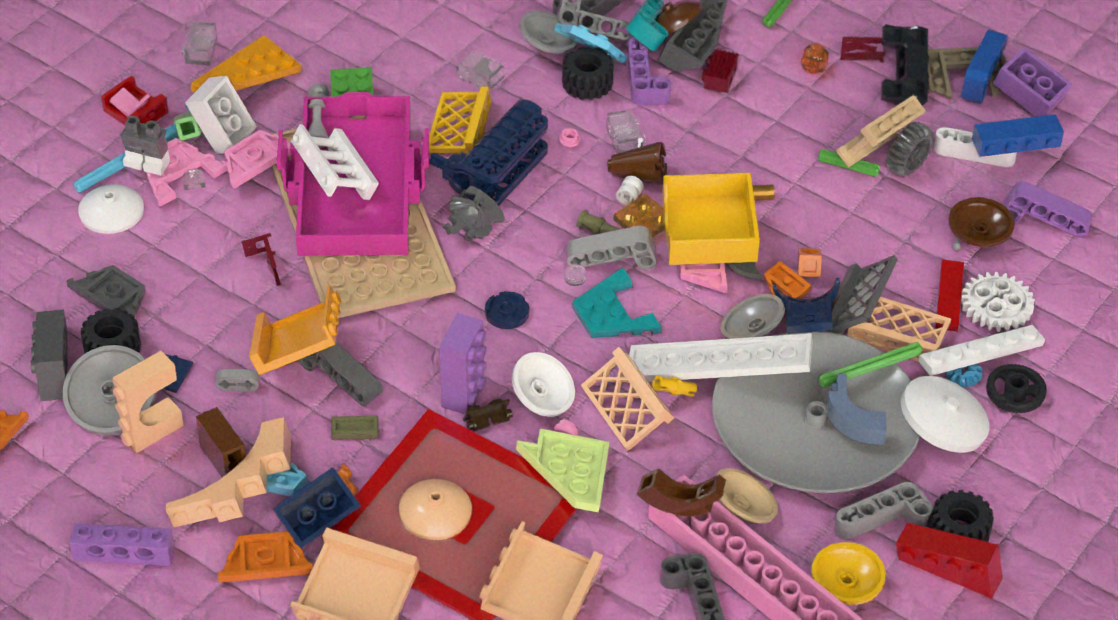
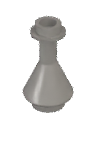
M313 99L308 105L310 109H313V121L308 132L312 137L329 138L321 122V109L325 108V104L321 99Z

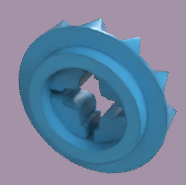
M977 363L947 371L946 376L950 381L962 387H970L980 382L982 367ZM963 368H967L968 370L966 371V373L962 375L961 370H963Z

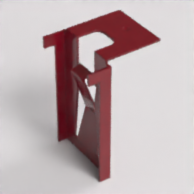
M842 37L840 59L880 60V63H884L885 46L882 45L883 51H877V46L867 45L873 43L882 44V37ZM854 50H865V52L845 53Z
M271 233L241 241L245 257L263 252L267 253L268 267L275 278L276 285L280 286L281 282L273 257L276 252L271 251L267 238L271 237ZM263 240L265 247L256 248V242Z

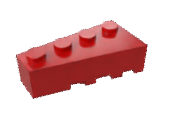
M906 523L896 541L898 560L991 599L1003 579L998 544L911 523Z

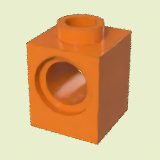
M798 248V275L803 277H820L821 250Z

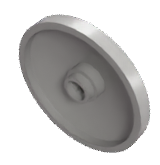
M118 345L98 347L81 356L68 371L63 385L64 405L73 421L82 429L93 434L103 436L121 434L122 429L118 423L120 417L115 407L117 400L112 390L114 388L113 377L140 363L145 358L133 349ZM157 392L145 401L140 411H144L154 405Z

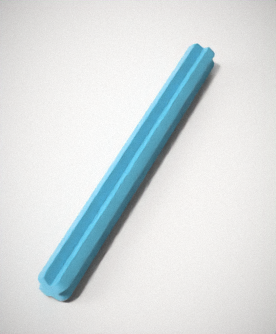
M175 124L166 128V135L164 137H166L167 142L178 136ZM125 152L74 181V189L81 193L126 167L123 164V159L126 156Z

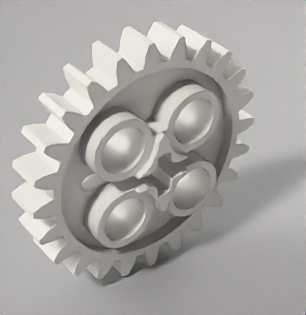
M986 272L985 277L978 274L977 280L971 278L970 283L965 284V289L962 290L961 304H963L962 311H967L966 317H973L972 323L979 321L980 327L988 325L989 331L996 327L997 331L1000 332L1003 327L1006 331H1009L1010 326L1014 329H1018L1019 324L1024 326L1025 321H1029L1030 316L1033 314L1035 299H1032L1033 292H1028L1029 286L1022 287L1023 281L1015 282V276L1009 279L1007 278V273H1004L1001 277L998 272H995L994 276Z

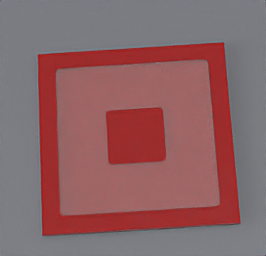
M428 409L355 495L361 507L330 529L417 557L420 569L412 584V588L471 620H493L496 615L481 609L483 599L479 597L484 585H489L491 582L489 577L495 565L499 567L501 563L499 561L500 554L504 547H509L510 542L508 541L513 529L518 530L523 521L525 522V532L553 542L577 508H574L522 456ZM427 479H443L457 484L468 494L471 501L472 513L469 523L460 533L447 539L430 540L416 536L404 526L399 515L401 497L409 487Z

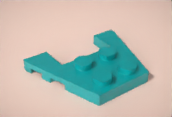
M624 268L619 269L572 301V308L590 338L620 336V333L632 332L633 335H642V331H652L653 334L661 333V325L653 313L631 319L615 295V292L632 287V280Z

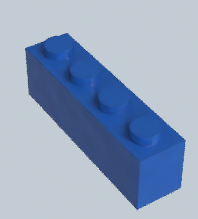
M1053 114L975 124L972 141L979 157L1061 147L1064 130L1057 115Z

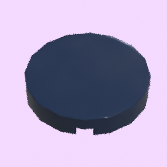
M509 291L499 292V295L495 297L493 295L487 300L485 316L487 321L497 328H518L529 318V304L518 293Z

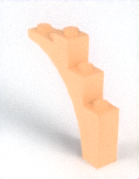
M285 418L262 422L259 436L253 448L232 471L220 480L185 498L166 503L165 510L173 528L215 517L218 518L219 522L243 517L244 498L267 493V475L290 470L291 433Z

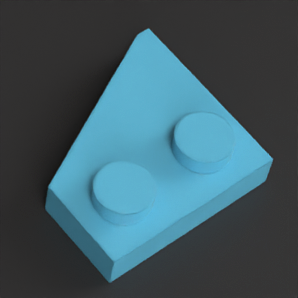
M291 463L290 470L267 475V492L292 496L309 483L307 475L303 471L298 470L294 463Z

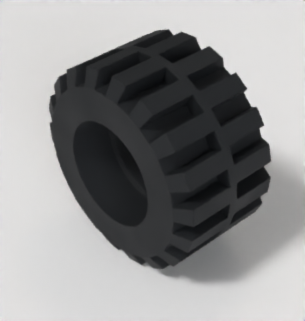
M591 47L578 48V50H572L571 54L565 56L562 63L563 88L566 89L568 94H572V97L575 98L579 97L581 100H593V98H602V95L606 96L608 91H611L614 62L612 57L607 55L605 51H600L598 48L591 49Z
M106 308L104 311L98 310L95 312V315H89L87 320L82 323L83 327L80 332L84 353L108 345L124 346L136 352L141 350L138 322L126 310L119 311V308H114L113 310Z
M952 490L948 492V495L943 494L940 496V499L936 500L929 528L988 542L994 520L993 510L989 508L990 504L988 501H983V497L980 495L975 496L974 492L969 491V493H966L964 490L954 492ZM956 520L964 521V522L968 523V525L959 524V523H956L955 521H956Z

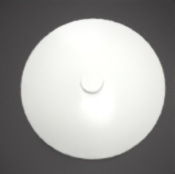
M922 376L912 380L902 393L901 408L904 417L913 430L932 445L950 452L966 453L979 448L987 438L989 420L984 408L971 393L960 385L941 377Z

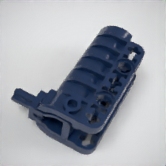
M526 99L518 100L467 154L463 152L458 156L452 154L446 159L432 153L429 164L442 169V178L449 180L450 186L457 193L460 194L471 185L483 191L500 205L547 155L548 144L541 138L547 132L548 119L541 114L542 108L536 103ZM524 158L532 159L530 162L522 161ZM500 183L509 184L507 187L499 186ZM466 194L468 199L473 201L475 195Z

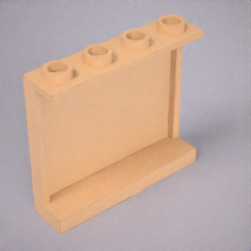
M522 521L518 530L513 529L508 541L510 542L509 547L503 548L499 557V561H501L499 567L496 565L493 567L489 577L491 580L490 584H485L479 597L483 599L481 609L505 620H575L600 569L603 555L594 551L590 559L524 531L525 522Z
M326 528L323 534L325 543L297 603L291 602L294 615L300 620H397L420 569L418 558Z

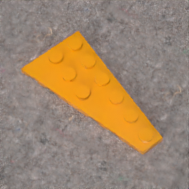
M263 35L191 82L190 90L195 93L208 78L227 76L235 91L299 73L301 72L302 65Z

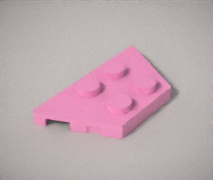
M258 130L224 151L233 189L276 164V158H278V135H271L268 132ZM287 141L288 156H289V155H291V153H290V142Z
M724 263L679 265L680 278L682 280L727 293Z

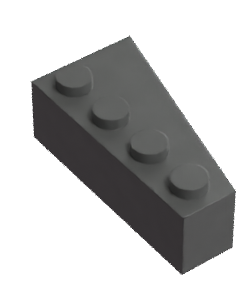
M64 309L37 312L36 321L32 322L31 372L32 374L36 373L41 401L63 399V385L68 366Z

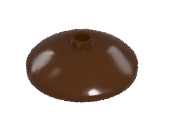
M681 0L673 4L669 2L661 8L662 11L655 18V21L664 27L670 35L696 17L703 6L700 1Z
M982 197L967 198L958 202L951 209L948 219L949 227L957 238L977 247H992L1004 243L1011 237L1015 225L1014 217L1009 209L995 200Z

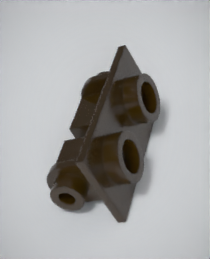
M496 399L484 407H480V405L470 407L465 412L463 421L469 420L466 422L467 428L474 432L490 427L488 418L492 419L493 425L508 422L510 418H513L512 410L507 409L510 400L502 401V399Z

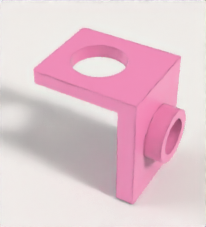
M122 88L110 99V102L129 118L133 112L147 103L150 95L147 94L142 100L138 101L125 88Z

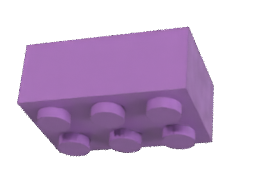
M1025 47L1000 69L993 82L995 86L1035 117L1051 113L1065 99L1073 85Z

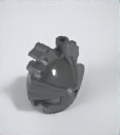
M470 185L458 197H451L452 201L449 203V211L452 215L448 217V220L452 222V225L447 223L443 226V229L446 230L448 235H454L464 230L466 231L464 238L468 241H472L473 238L483 239L484 236H488L490 231H492V224L504 222L505 217L499 205L491 197ZM466 194L475 195L473 201L469 200Z

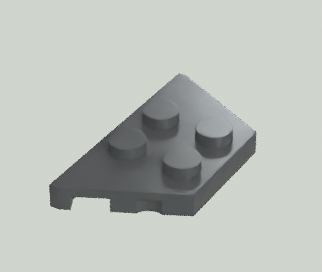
M114 265L99 271L86 273V278L76 281L70 278L66 281L67 287L102 310L109 308V310L119 308V311L126 310L134 318L146 292L145 285Z

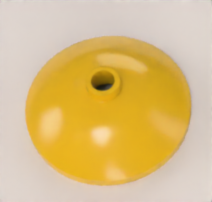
M839 542L823 548L815 556L812 563L811 576L812 579L843 604L857 605L874 599L881 592L885 583L886 571L882 560L871 549L857 543Z

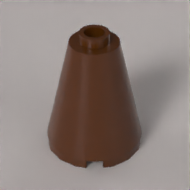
M656 142L614 154L607 161L608 172H611L612 176L626 178L627 176H635L642 182L663 184V176H667V163L664 161V156H666L665 145L663 142Z

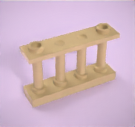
M913 95L860 130L862 134L837 149L836 152L849 168L896 137L899 130L922 116L926 111Z

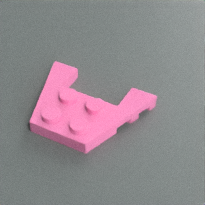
M175 138L167 143L170 163L163 174L145 173L157 204L161 207L176 199V193L168 183L199 167H203L213 178H216L227 172L228 167L226 161L220 162L215 159V156L209 153L205 155L199 152L198 148Z

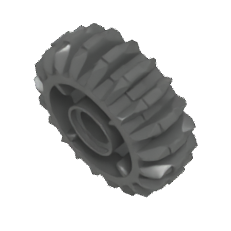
M915 121L911 124L909 123L906 128H902V131L893 140L892 145L889 146L890 150L887 152L885 161L887 162L886 166L897 176H909L910 173H913L923 165L928 154L931 153L935 139L934 132L923 123Z

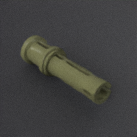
M586 209L580 213L576 223L578 228L583 227L590 230L593 235L620 230V228L607 223L603 217L598 218L589 214V211Z

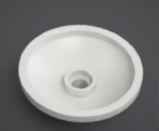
M118 184L104 185L93 189L83 197L78 208L79 218L85 227L94 232L103 234L119 233L130 229L140 221L144 213V202L140 194L130 187Z
M532 352L522 356L514 365L512 385L517 397L528 409L542 416L554 417L563 414L570 408L575 397V386L570 373L560 361L545 353Z

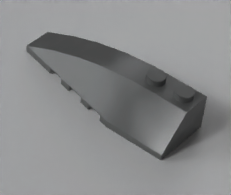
M700 0L703 6L701 11L690 22L675 32L666 44L658 61L674 71L701 67L717 46L727 0Z

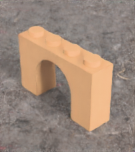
M162 351L113 377L114 388L112 390L117 400L115 407L120 417L118 423L122 429L121 439L125 446H130L136 453L184 426L182 411L169 397L144 411H140L145 401L152 394L177 380L175 364Z

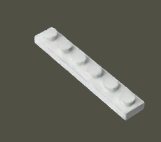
M1033 325L923 353L920 354L918 361L928 374L932 376L1043 346L1045 338Z

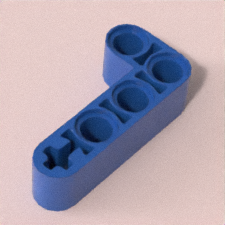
M990 29L987 30L966 71L961 94L962 99L982 104L988 81L1005 50L1008 41L1007 34Z

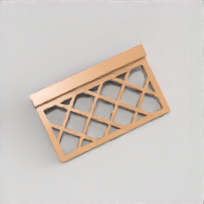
M880 297L877 302L879 307L874 309L870 317L871 323L863 322L848 328L847 336L863 341L877 349L888 352L914 342H919L922 346L923 354L940 349L951 319ZM895 309L900 314L890 316L887 310ZM882 312L886 318L877 321L873 315ZM915 315L920 317L921 321L912 323L909 317ZM904 319L907 325L898 327L894 322ZM937 322L943 324V327L934 330L931 323ZM889 323L893 329L889 330L880 326ZM926 326L929 332L919 334L916 328ZM911 330L914 336L911 337L902 334V332ZM933 337L936 344L924 341L923 339ZM920 355L910 359L918 361Z
M618 347L612 352L615 357L581 384V386L625 449L629 451L665 421L668 424L675 417L631 357ZM617 365L619 367L618 376L609 377L610 370ZM596 382H602L600 392H592L590 387ZM607 382H616L614 393L606 392ZM622 382L630 383L629 393H620ZM604 397H613L611 408H603ZM619 398H627L626 408H617ZM633 398L642 399L640 409H631ZM615 413H624L622 424L614 423ZM630 413L639 414L637 424H628ZM653 414L655 419L648 425H642L644 415ZM627 429H636L634 437L627 442L625 439Z

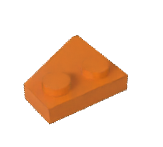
M781 261L764 273V279L772 295H775L773 284H776L784 294L796 299H802L812 291L811 284Z

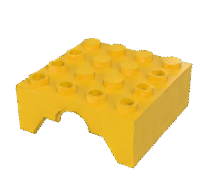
M751 173L663 176L662 203L669 265L757 262L760 238Z

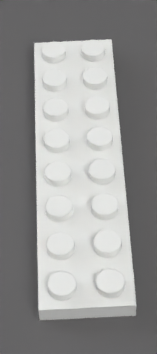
M812 333L631 345L629 356L648 382L655 380L654 377L656 376L665 378L678 377L680 380L801 373L810 372L813 338Z

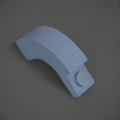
M837 374L836 383H832L831 391H828L826 409L830 421L842 434L855 441L884 445L887 431L886 412L868 411L855 406L847 394V374Z

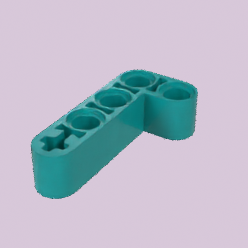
M645 0L626 26L627 31L653 51H656L669 36L666 29L655 21L661 8L665 5L663 0Z

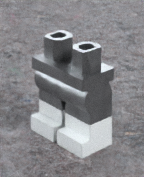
M129 116L121 133L126 155L123 159L124 166L162 175L170 163L167 140L164 137L166 129L159 128L158 122L148 121L146 124L140 123L138 117Z

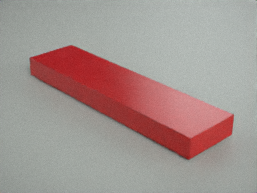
M942 259L937 314L950 318L951 323L948 330L958 332L964 262ZM936 322L935 329L943 327V324Z

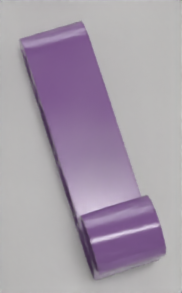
M634 36L631 37L628 41V68L632 102L637 105L667 104L670 101L671 81L665 77H650L647 47Z
M1017 182L1005 197L1003 205L1012 213L1015 223L1026 213L1078 237L1086 236L1089 233L1092 213L1088 209L1029 182Z

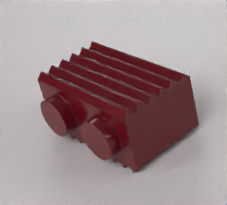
M715 49L713 56L708 57L706 65L708 69H703L701 81H704V88L728 93L738 68L739 54Z

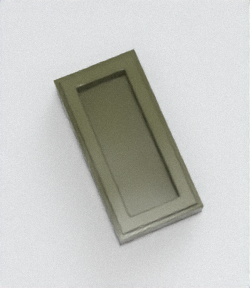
M378 416L331 417V440L378 439Z

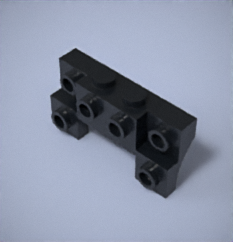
M886 24L882 27V45L896 49V81L884 79L881 82V100L899 105L914 95L923 106L928 102V28L921 26L900 27Z

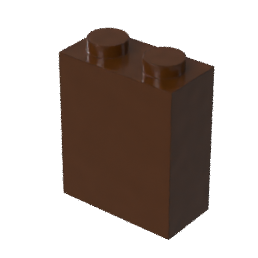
M215 407L196 416L200 447L220 476L224 477L246 457L244 443L218 407Z

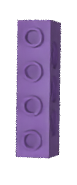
M74 523L70 539L73 561L171 566L175 547L172 529Z

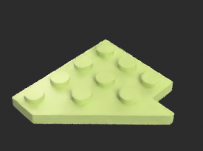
M540 429L537 444L517 440L516 450L574 508L599 512L609 442Z

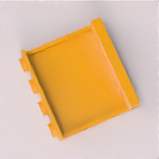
M331 285L327 286L324 302L271 323L265 312L256 315L249 358L259 375L335 345L336 335H338V317L341 313L340 304H342L339 293L337 291L334 292Z

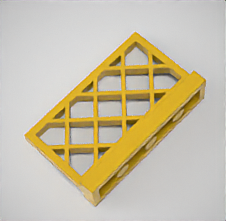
M481 86L479 92L441 93L429 134V153H468L483 137L492 105L489 86ZM446 99H455V100H456V101L450 103L449 105H448L447 103H445V102H446ZM469 99H476L469 105L466 103ZM459 105H462L464 107L458 110L457 112L453 110ZM447 112L452 114L445 119L441 117ZM467 112L471 113V115L466 117L465 119L461 117ZM455 119L460 121L453 126L449 124ZM443 126L448 128L441 133L437 131ZM463 126L467 127V129L461 133L457 131ZM451 133H453V134L456 135V136H454L453 138H451V139H449V140H447V139L445 138L446 136L450 135ZM439 140L443 142L439 146H433V144L438 142ZM460 140L464 142L463 146L453 145Z

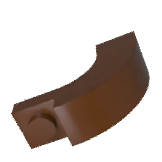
M658 468L642 476L637 496L649 505L667 513L680 516H699L710 513L713 503L722 498L726 479L719 474L700 484H684L673 480Z

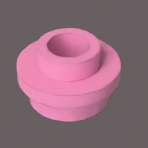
M566 128L560 134L559 142L565 147H574L580 143V135L577 130Z

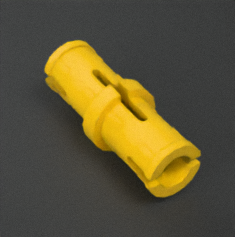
M656 376L654 377L655 380L652 381L654 390L668 392L673 396L680 394L693 397L695 396L694 393L697 392L696 383L681 381L678 377L665 378Z

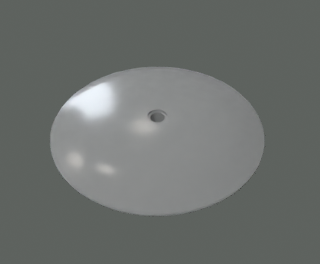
M817 331L794 333H812L813 345L810 372L718 378L713 392L712 414L715 427L724 445L741 464L753 473L790 489L814 493H838L870 486L885 479L899 469L911 456L920 438V435L909 425L902 412L901 396L907 385L911 382V379L897 363L847 380V394L855 406L868 411L886 412L887 431L884 445L855 441L842 434L832 424L826 409L828 391H831V386L822 388L818 383V376L883 353L879 349L849 336ZM782 333V334H777V335H774V336H779V335H794V334Z

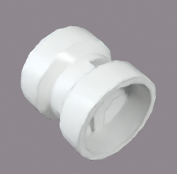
M627 176L616 193L618 201L627 206L634 205L638 195L641 194L644 188L642 181L635 176Z

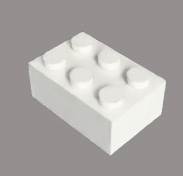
M227 76L208 78L185 102L216 154L225 153V150L247 138L257 128Z

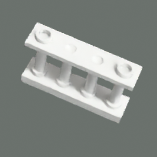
M300 124L291 142L327 196L332 197L337 186L352 187L357 190L362 199L370 200L379 182L342 129L334 128L329 138L312 137L304 125ZM318 146H325L329 151L320 150ZM328 160H336L338 164H330ZM337 173L346 174L348 178H339Z

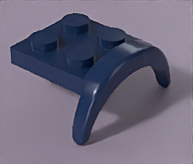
M836 278L834 285L829 291L812 299L790 297L784 294L776 284H773L775 295L782 300L786 307L787 334L833 330L831 303L838 293L840 278Z

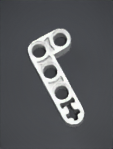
M947 127L939 128L936 131L934 151L939 155L1002 167H1011L1015 163L1017 152L979 157L972 141L973 132Z

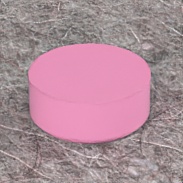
M562 419L554 427L555 432L578 436L577 427L569 420Z

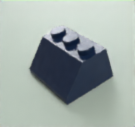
M332 467L273 508V511L284 528L302 549L323 534L326 528L330 529L360 508L361 505Z

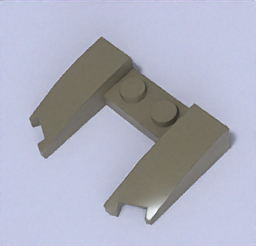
M978 47L928 49L929 92L945 95L947 99H952L947 70L968 69ZM1004 52L988 81V88L992 97L998 96L999 91H1001L993 82L1000 69L1006 64Z

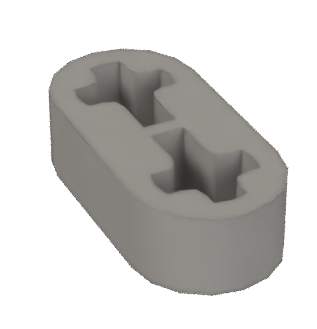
M221 369L216 373L215 386L221 391L251 392L258 389L260 375L256 371L249 369Z

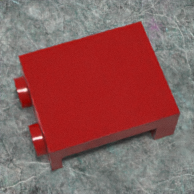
M132 75L101 96L103 111L124 125L128 117L110 102V99L122 88H125L138 101L148 94L136 86L135 77ZM159 94L155 98L150 95L147 103L131 115L138 117L140 123L146 124L148 121L156 122L169 113L167 97L163 94Z

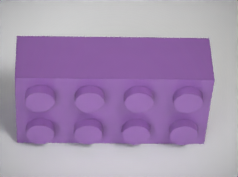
M457 313L440 344L442 408L465 414L467 409L476 405L479 391H483L487 378L484 377L487 363L484 362L486 331H484L483 320Z

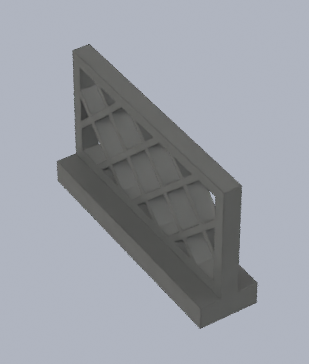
M894 255L863 268H860L857 263L849 266L839 286L838 293L831 303L833 330H827L826 332L842 335L845 329L869 321L898 261Z

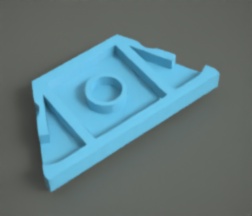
M557 23L554 28L555 32L582 45L591 47V49L598 48L600 51H605L612 59L622 64H625L628 56L608 42L609 39L601 34L595 36L590 33V29L582 25L576 27L574 25Z

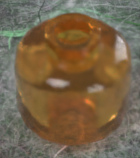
M818 43L806 46L801 59L802 68L810 74L823 72L828 63V50Z

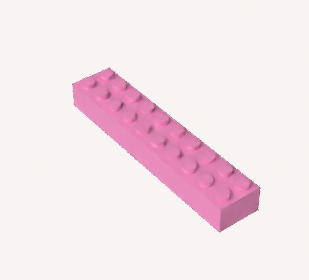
M684 474L675 480L684 484H695ZM719 502L713 503L710 513L699 516L674 515L649 505L648 518L691 554H702L706 558L710 570L771 620H863Z

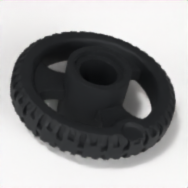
M1007 364L997 367L990 373L986 383V392L990 400L1002 410L1004 409L1012 413H1028L1036 410L1044 402L1047 387L1042 376L1037 371H1034V369L1020 364ZM997 379H1002L1006 382L1003 394H998L995 389ZM1029 379L1034 383L1033 385H1029ZM1027 395L1035 397L1031 401L1024 402Z

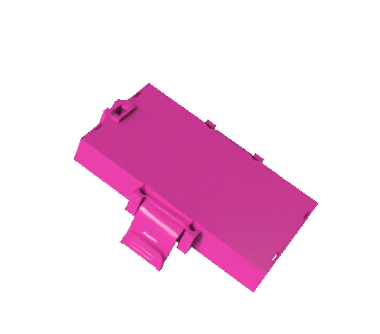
M345 92L337 97H304L302 125H304L307 131L313 121V109H310L308 105L313 99H321L325 104V108L321 109V122L328 136H331L334 128L342 129L379 184L370 200L362 199L357 190L352 187L337 186L332 197L327 196L292 142H290L291 161L289 160L287 138H283V129H278L277 170H282L283 188L288 192L289 205H298L296 224L298 256L408 255L409 204H420V192L425 189V169H429V128H425V134L422 137V159L420 141H410V96H373L369 92ZM350 116H366V119H350ZM327 147L319 148L320 150L329 151ZM328 160L330 164H338L336 160ZM337 173L339 178H348L346 174Z

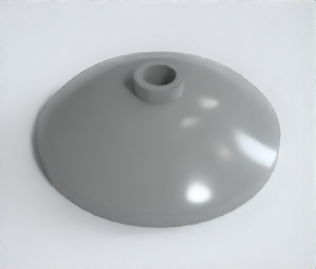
M531 11L524 14L520 20L519 29L522 36L531 46L540 51L550 54H563L572 51L577 44L576 41L554 31L556 24L559 22L557 15L553 13Z
M761 294L747 298L735 305L725 315L721 322V332L726 339L764 337L779 325L785 312V306L778 296L772 294Z

